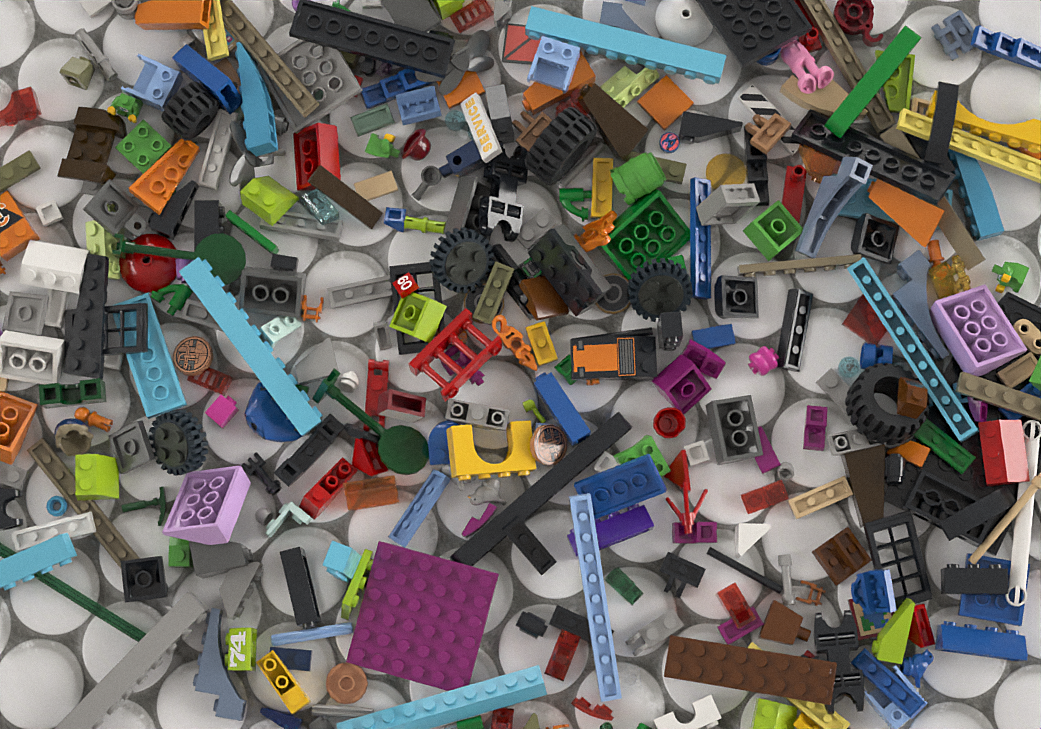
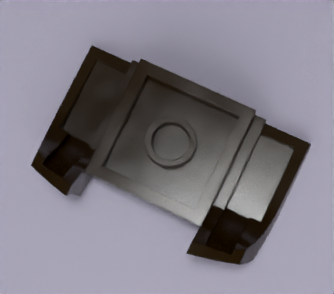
M78 107L73 123L76 129L67 158H62L57 176L104 185L109 179L112 181L116 177V174L107 165L115 136L121 139L127 136L126 124L119 115L109 114L104 109Z

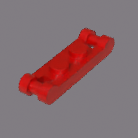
M369 359L365 413L370 417H379L378 423L385 428L386 416L378 415L377 407L379 394L388 390L390 362L389 360L379 362L375 361V359ZM375 369L382 370V375H375ZM363 424L364 431L370 432L372 430L366 424Z

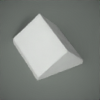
M739 523L735 527V557L737 559L741 557L771 526L769 524Z

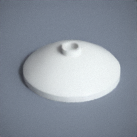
M662 0L656 10V28L664 40L695 47L703 43L713 30V25L696 0ZM687 12L689 16L684 17L682 13Z

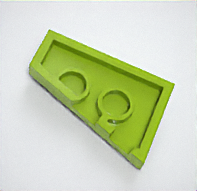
M365 549L342 602L341 618L348 621L353 608L358 603L360 589L363 590L367 578L365 576L367 571H371L373 564V551Z

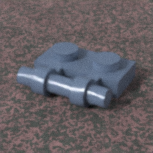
M961 10L943 20L945 28L942 30L938 24L931 27L934 32V38L936 41H940L944 48V53L946 56L949 55L952 61L959 57L955 50L960 48L962 53L966 54L976 48L970 45L974 29ZM949 33L955 40L953 44L946 37Z

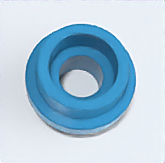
M61 496L51 497L46 505L48 513L55 517L62 516L68 507L66 500ZM56 503L61 505L59 510L54 509Z

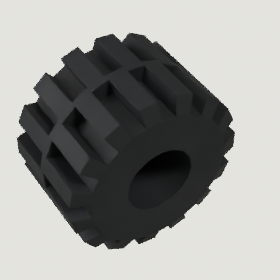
M191 82L182 87L169 100L162 113V121L184 141H189L201 134L212 123L219 111L220 102L198 82Z

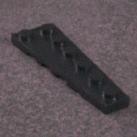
M87 254L63 371L65 374L95 379L100 378L103 380L104 354L102 353L103 342H105V334L103 333L104 322H106V315L104 313L105 303L107 302L109 258L106 256Z

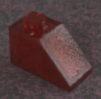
M736 583L715 594L737 629L756 620Z

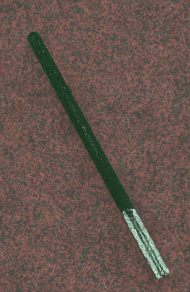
M0 543V556L5 559L16 554L15 551ZM41 572L34 574L37 580L135 641L139 642L146 635L145 632L52 574L45 573L42 575Z

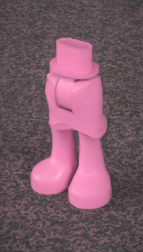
M797 40L781 47V58L790 67L792 72L796 74L798 78L797 85L801 92L806 94L813 93L816 90V85L819 89H823L833 79L834 72L828 66H823L819 69L812 55ZM805 67L807 68L810 74H806V72L804 71Z

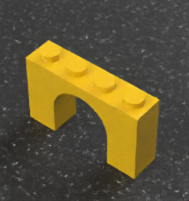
M531 420L514 421L507 424L508 451L505 459L499 464L487 463L477 455L473 442L472 424L451 426L446 429L452 478H458L459 481L471 480V477L478 476L479 480L489 479L491 475H498V478L510 477V474L518 473V476H528L530 472L536 470V461L530 451V440L533 437Z

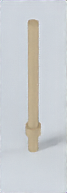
M1041 473L1031 480L1032 484L970 556L968 561L976 564L1038 489L1041 490Z

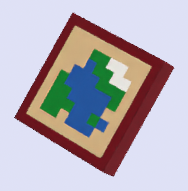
M853 599L848 600L849 609L857 627L858 641L877 637L878 633L894 614V612L866 614L862 612L863 608L859 604L854 603Z

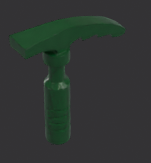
M159 487V499L156 497L150 501L142 500L123 504V513L144 509L151 505H160L161 514L159 515L158 526H161L166 512L164 487Z

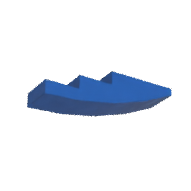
M981 25L975 27L971 46L1002 59L1041 71V47L1023 38L1015 39L1001 31L995 33Z
M405 69L399 71L397 75L379 80L377 84L362 88L363 91L360 94L366 109H370L395 100L398 94L418 90L434 82L420 81L416 78L414 70Z

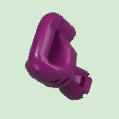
M454 345L444 352L449 357L460 352V357L455 362L462 368L471 362ZM441 361L449 376L454 375L455 372ZM478 370L469 380L472 385L476 383L477 386H480L484 383L482 378L485 375Z

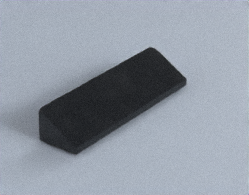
M501 244L493 245L491 251L494 252V257L490 259L494 263L496 261L514 268V273L506 291L528 319H533V315L526 307L529 300L519 287L521 280L528 278Z
M799 288L788 290L777 351L779 357L776 359L778 366L776 368L800 372L813 293Z

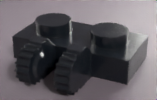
M667 552L659 570L670 576L664 592L668 593L672 588L674 578L682 582L676 591L675 597L680 598L686 584L698 588L706 569Z

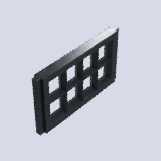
M429 262L389 266L394 313L399 304L400 295L392 283L398 280V277H402L409 272L413 275V279L418 285L417 275L432 273L430 268L433 266ZM432 273L433 286L418 288L414 293L434 291L435 301L442 304L441 286ZM444 314L438 326V333L445 328ZM396 330L399 355L420 353L429 344L422 340L405 343L404 333Z
M136 303L105 306V342L102 354L109 356L148 352V304ZM76 309L65 310V358L67 357ZM136 311V326L124 327V312ZM120 313V328L108 329V314ZM124 331H136V346H124ZM120 332V347L108 348V333Z
M910 510L863 523L874 569H882L897 564L900 577L892 579V584L901 582L904 595L895 597L896 609L901 606L906 598L911 599L915 604L931 600L932 593ZM906 524L909 537L895 541L892 528ZM888 529L891 542L877 546L874 533ZM910 542L913 555L899 558L896 545ZM892 547L895 560L881 564L878 551ZM915 559L918 572L903 576L900 563ZM919 577L922 590L908 594L905 581Z

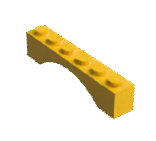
M936 90L931 96L926 117L933 119L936 103ZM957 100L953 127L976 136L988 137L994 142L1002 141L1012 147H1023L1032 153H1041L1040 120L1031 119L1017 124L993 123L972 114Z

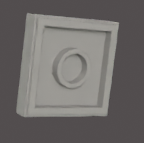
M10 291L2 331L7 330L42 336L49 297L46 295Z

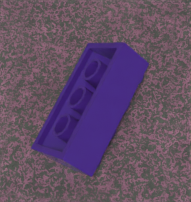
M637 503L627 507L628 511L622 514L616 511L608 515L609 519L601 521L600 518L596 519L595 527L599 550L653 530L654 523L645 505L639 506ZM573 528L569 530L570 534L567 535V539L577 560L578 554Z

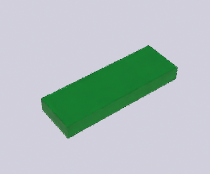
M231 210L227 212L226 218L230 223L269 253H278L277 245Z
M928 419L913 434L914 437L961 474L966 471L976 458Z

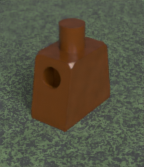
M773 600L758 638L793 645L796 638L807 642L811 630L801 627L803 620L801 615Z

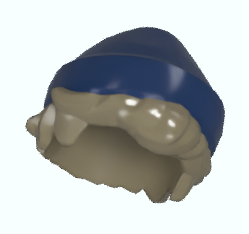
M74 418L62 420L57 424L54 431L56 447L60 448L67 456L87 453L94 437L84 422Z

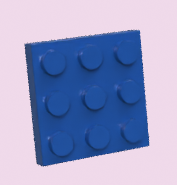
M970 553L966 554L965 568H968V564H972L968 561L972 555ZM982 556L976 563L980 564V568H988V565L999 564L1001 568H1008L1009 589L1011 561ZM1028 564V570H1027L1026 591H1027V584H1028L1030 564ZM1015 588L1011 589L1008 595L1013 603L1015 600ZM1021 589L1018 604H1020L1024 598V594ZM961 594L958 616L1022 626L1025 603L1015 607L1007 602L1005 595Z

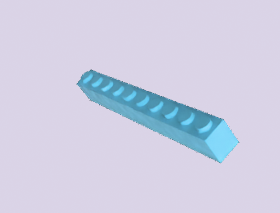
M531 6L525 27V35L533 40H540L542 36L579 47L592 55H598L599 53L606 55L607 58L617 60L618 58L625 60L628 64L636 65L638 63L645 65L646 68L651 70L658 68L671 75L678 73L684 75L687 79L694 80L698 78L712 85L715 83L719 84L727 56Z
M199 257L181 269L179 273L301 436L306 435L322 422L320 417L323 415L316 406L312 408L309 405L308 401L310 398L304 390L300 392L295 385L298 382L291 373L289 375L283 370L286 367L279 357L274 358L271 354L274 351L267 340L264 343L259 338L261 332L255 324L250 326L247 322L249 316L243 308L238 310L234 304L237 300L231 292L226 294L222 288L225 284L218 275L214 278L210 272L213 268L207 260L202 261Z
M863 257L848 267L847 270L921 383L928 389L927 392L959 441L963 442L978 433V428L868 261Z
M537 665L336 723L337 729H431L545 696L547 691L540 667Z

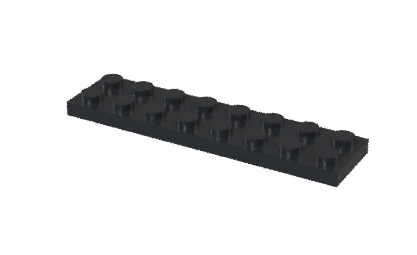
M299 0L289 31V37L444 79L455 45L454 39L311 0Z
M812 109L808 111L791 135L792 140L842 162L843 157H858L873 165L869 175L936 206L956 176L947 170L852 127H849L844 135L838 138L824 127L830 117Z

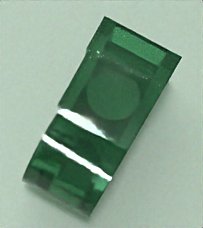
M615 567L604 578V582L632 606L644 594L619 567Z

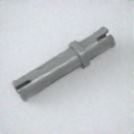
M84 28L76 31L74 34L75 38L91 57L95 68L102 72L108 82L113 81L118 74L109 63L108 57L101 53Z

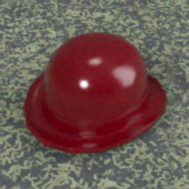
M417 129L409 135L402 147L401 156L403 159L410 157L415 161H420L429 154L431 142L425 136V129Z

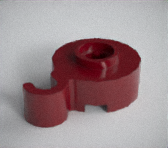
M838 0L833 16L843 33L848 35L862 34L863 42L868 47H876L880 44L883 34H879L877 38L870 36L873 29L872 20L874 16V5L871 0ZM850 11L852 13L855 11L857 13L856 17L851 16Z

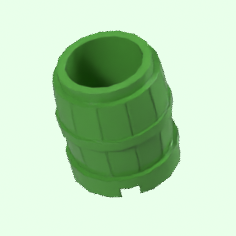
M645 152L635 158L632 157L620 167L616 166L610 170L611 177L618 191L626 195L623 199L628 205L637 202L636 199L651 194L652 191L662 186L664 181H666L665 174L652 152Z

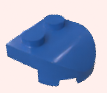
M447 420L438 423L432 429L428 439L430 465L450 464L446 429L460 424Z
M874 569L856 575L855 582L851 584V594L854 603L859 604L863 608L862 612L872 614L876 612L897 611L890 569Z

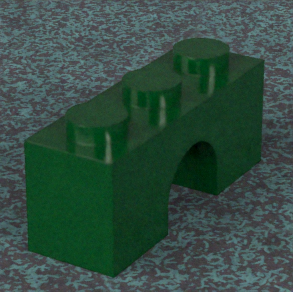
M97 378L79 380L80 383L77 384L51 383L39 385L40 405L48 409L107 402L105 382Z

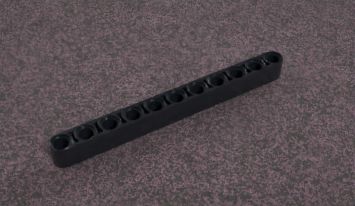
M620 412L613 415L450 556V559L470 566L476 564L507 537L502 528L516 515L523 522L600 457L604 451H607L631 430L632 426Z

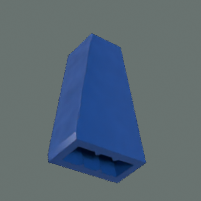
M187 44L172 57L179 69L193 82H198L215 97L228 114L231 115L243 103L241 95L230 78Z
M544 372L537 376L534 387L560 429L564 432L572 448L586 440L590 436L591 431L552 372L549 374Z

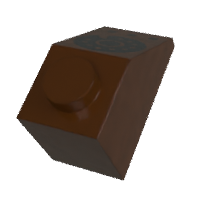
M904 377L899 378L897 414L917 419L927 408L928 389L920 381Z

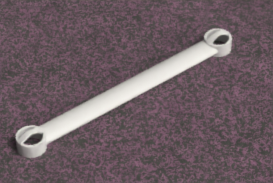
M1029 420L1022 426L1030 482L1018 483L1017 500L1032 484L1031 480L1037 474L1041 424L1035 420ZM1028 424H1031L1030 438L1024 433V429ZM1035 425L1039 428V435L1034 438ZM1034 495L1015 516L1008 594L1005 595L1007 602L1015 607L1023 605L1028 597L1026 581ZM1013 588H1015L1014 603L1010 601L1008 596ZM1021 589L1024 594V598L1022 602L1018 604Z

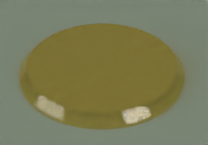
M724 153L713 157L706 168V178L711 180V187L715 190L720 185L743 184L746 177V169L743 162L732 154Z

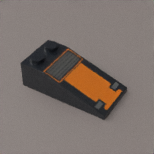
M656 336L570 339L571 380L650 381L657 377Z

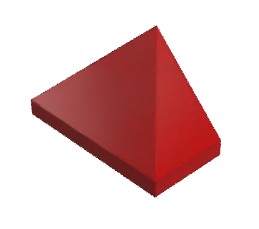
M356 438L352 466L370 476L387 472L388 468L380 459L376 443L363 438Z
M685 449L681 450L669 466L671 471L665 474L664 477L682 491L683 482H687L688 493H690L691 487Z
M925 604L914 607L908 639L920 648L935 645Z

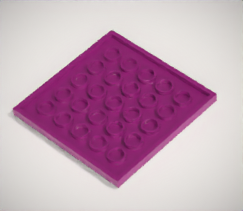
M379 541L346 662L446 691L470 685L499 573Z

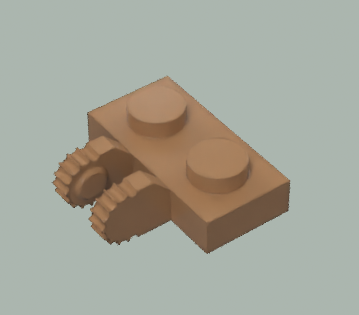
M525 111L520 113L521 117L530 124L527 128L517 120L512 122V125L521 132V135L515 142L519 146L525 147L528 152L536 142V139L552 121L543 111L536 119L532 118Z
M776 113L769 120L761 117L759 114L753 116V122L761 127V129L751 122L745 125L747 132L753 135L750 144L765 154L791 128V123Z

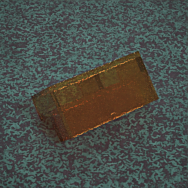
M395 475L343 483L349 511L400 503Z

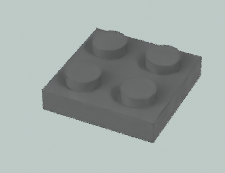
M143 420L136 421L108 436L120 474H126L155 459Z

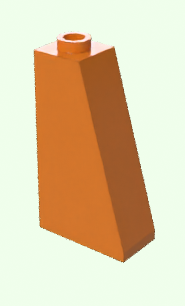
M150 0L137 5L135 24L144 30L209 29L212 0Z
M581 50L566 94L562 90L534 82L523 93L524 100L522 104L527 112L531 111L534 116L581 90L585 84L595 82L596 75Z
M882 180L872 181L867 190L870 193L868 197L919 244L927 247L945 210Z

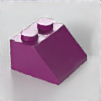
M682 354L652 380L660 394L673 408L682 411L683 415L712 390L697 366Z

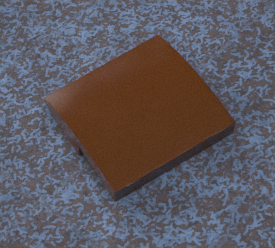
M545 276L521 280L519 287L529 300L526 307L536 321L569 313L568 306Z
M848 526L812 551V554L835 586L872 561Z

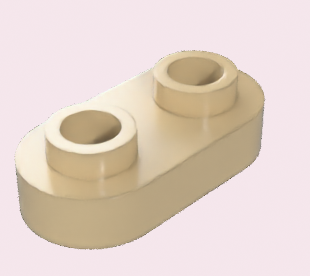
M1018 320L1013 325V328L1025 347L1033 355H1041V347L1035 344L1036 341L1041 342V332L1029 320ZM1021 326H1025L1027 332L1021 331Z

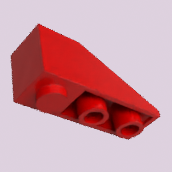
M342 457L304 495L299 508L315 520L358 470Z

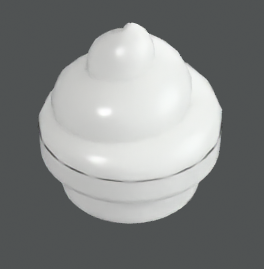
M354 371L342 374L338 380L339 388L349 393L357 389L359 385V380Z

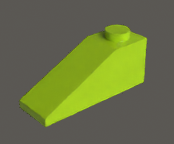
M905 599L878 633L877 639L873 641L872 653L877 660L902 664L915 603L911 599Z

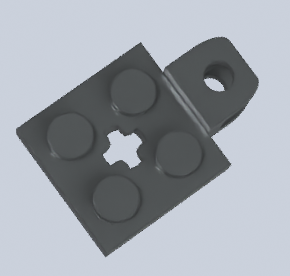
M110 179L83 208L89 216L113 237L115 233L119 232L128 240L133 241L148 227L147 222L136 212L140 206ZM107 204H114L116 212L108 211Z

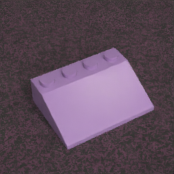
M985 284L937 300L929 310L933 325L963 372L979 377L1027 351L1024 343Z
M241 465L186 473L162 533L166 536L207 545L228 543L251 484Z

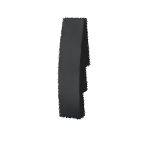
M744 126L747 184L754 183L760 200L756 206H769L767 154L750 144L753 135L747 132Z

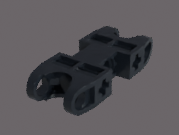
M498 140L502 152L484 164L483 177L492 180L490 196L480 199L479 231L481 235L489 237L493 233L494 227L499 224L502 234H504V240L512 243L518 237L522 225L524 205L516 203L517 186L527 183L528 169L524 161L528 151L525 147L518 146L514 150L513 156L509 158L506 155L505 148H503V142Z
M844 610L842 625L833 628L826 624L825 619H822L821 612L815 613L814 642L816 654L826 653L827 661L837 663L831 705L824 704L827 714H834V703L840 696L849 697L853 704L856 705L857 712H861L864 708L865 695L862 669H851L849 651H855L859 648L857 627L850 610Z

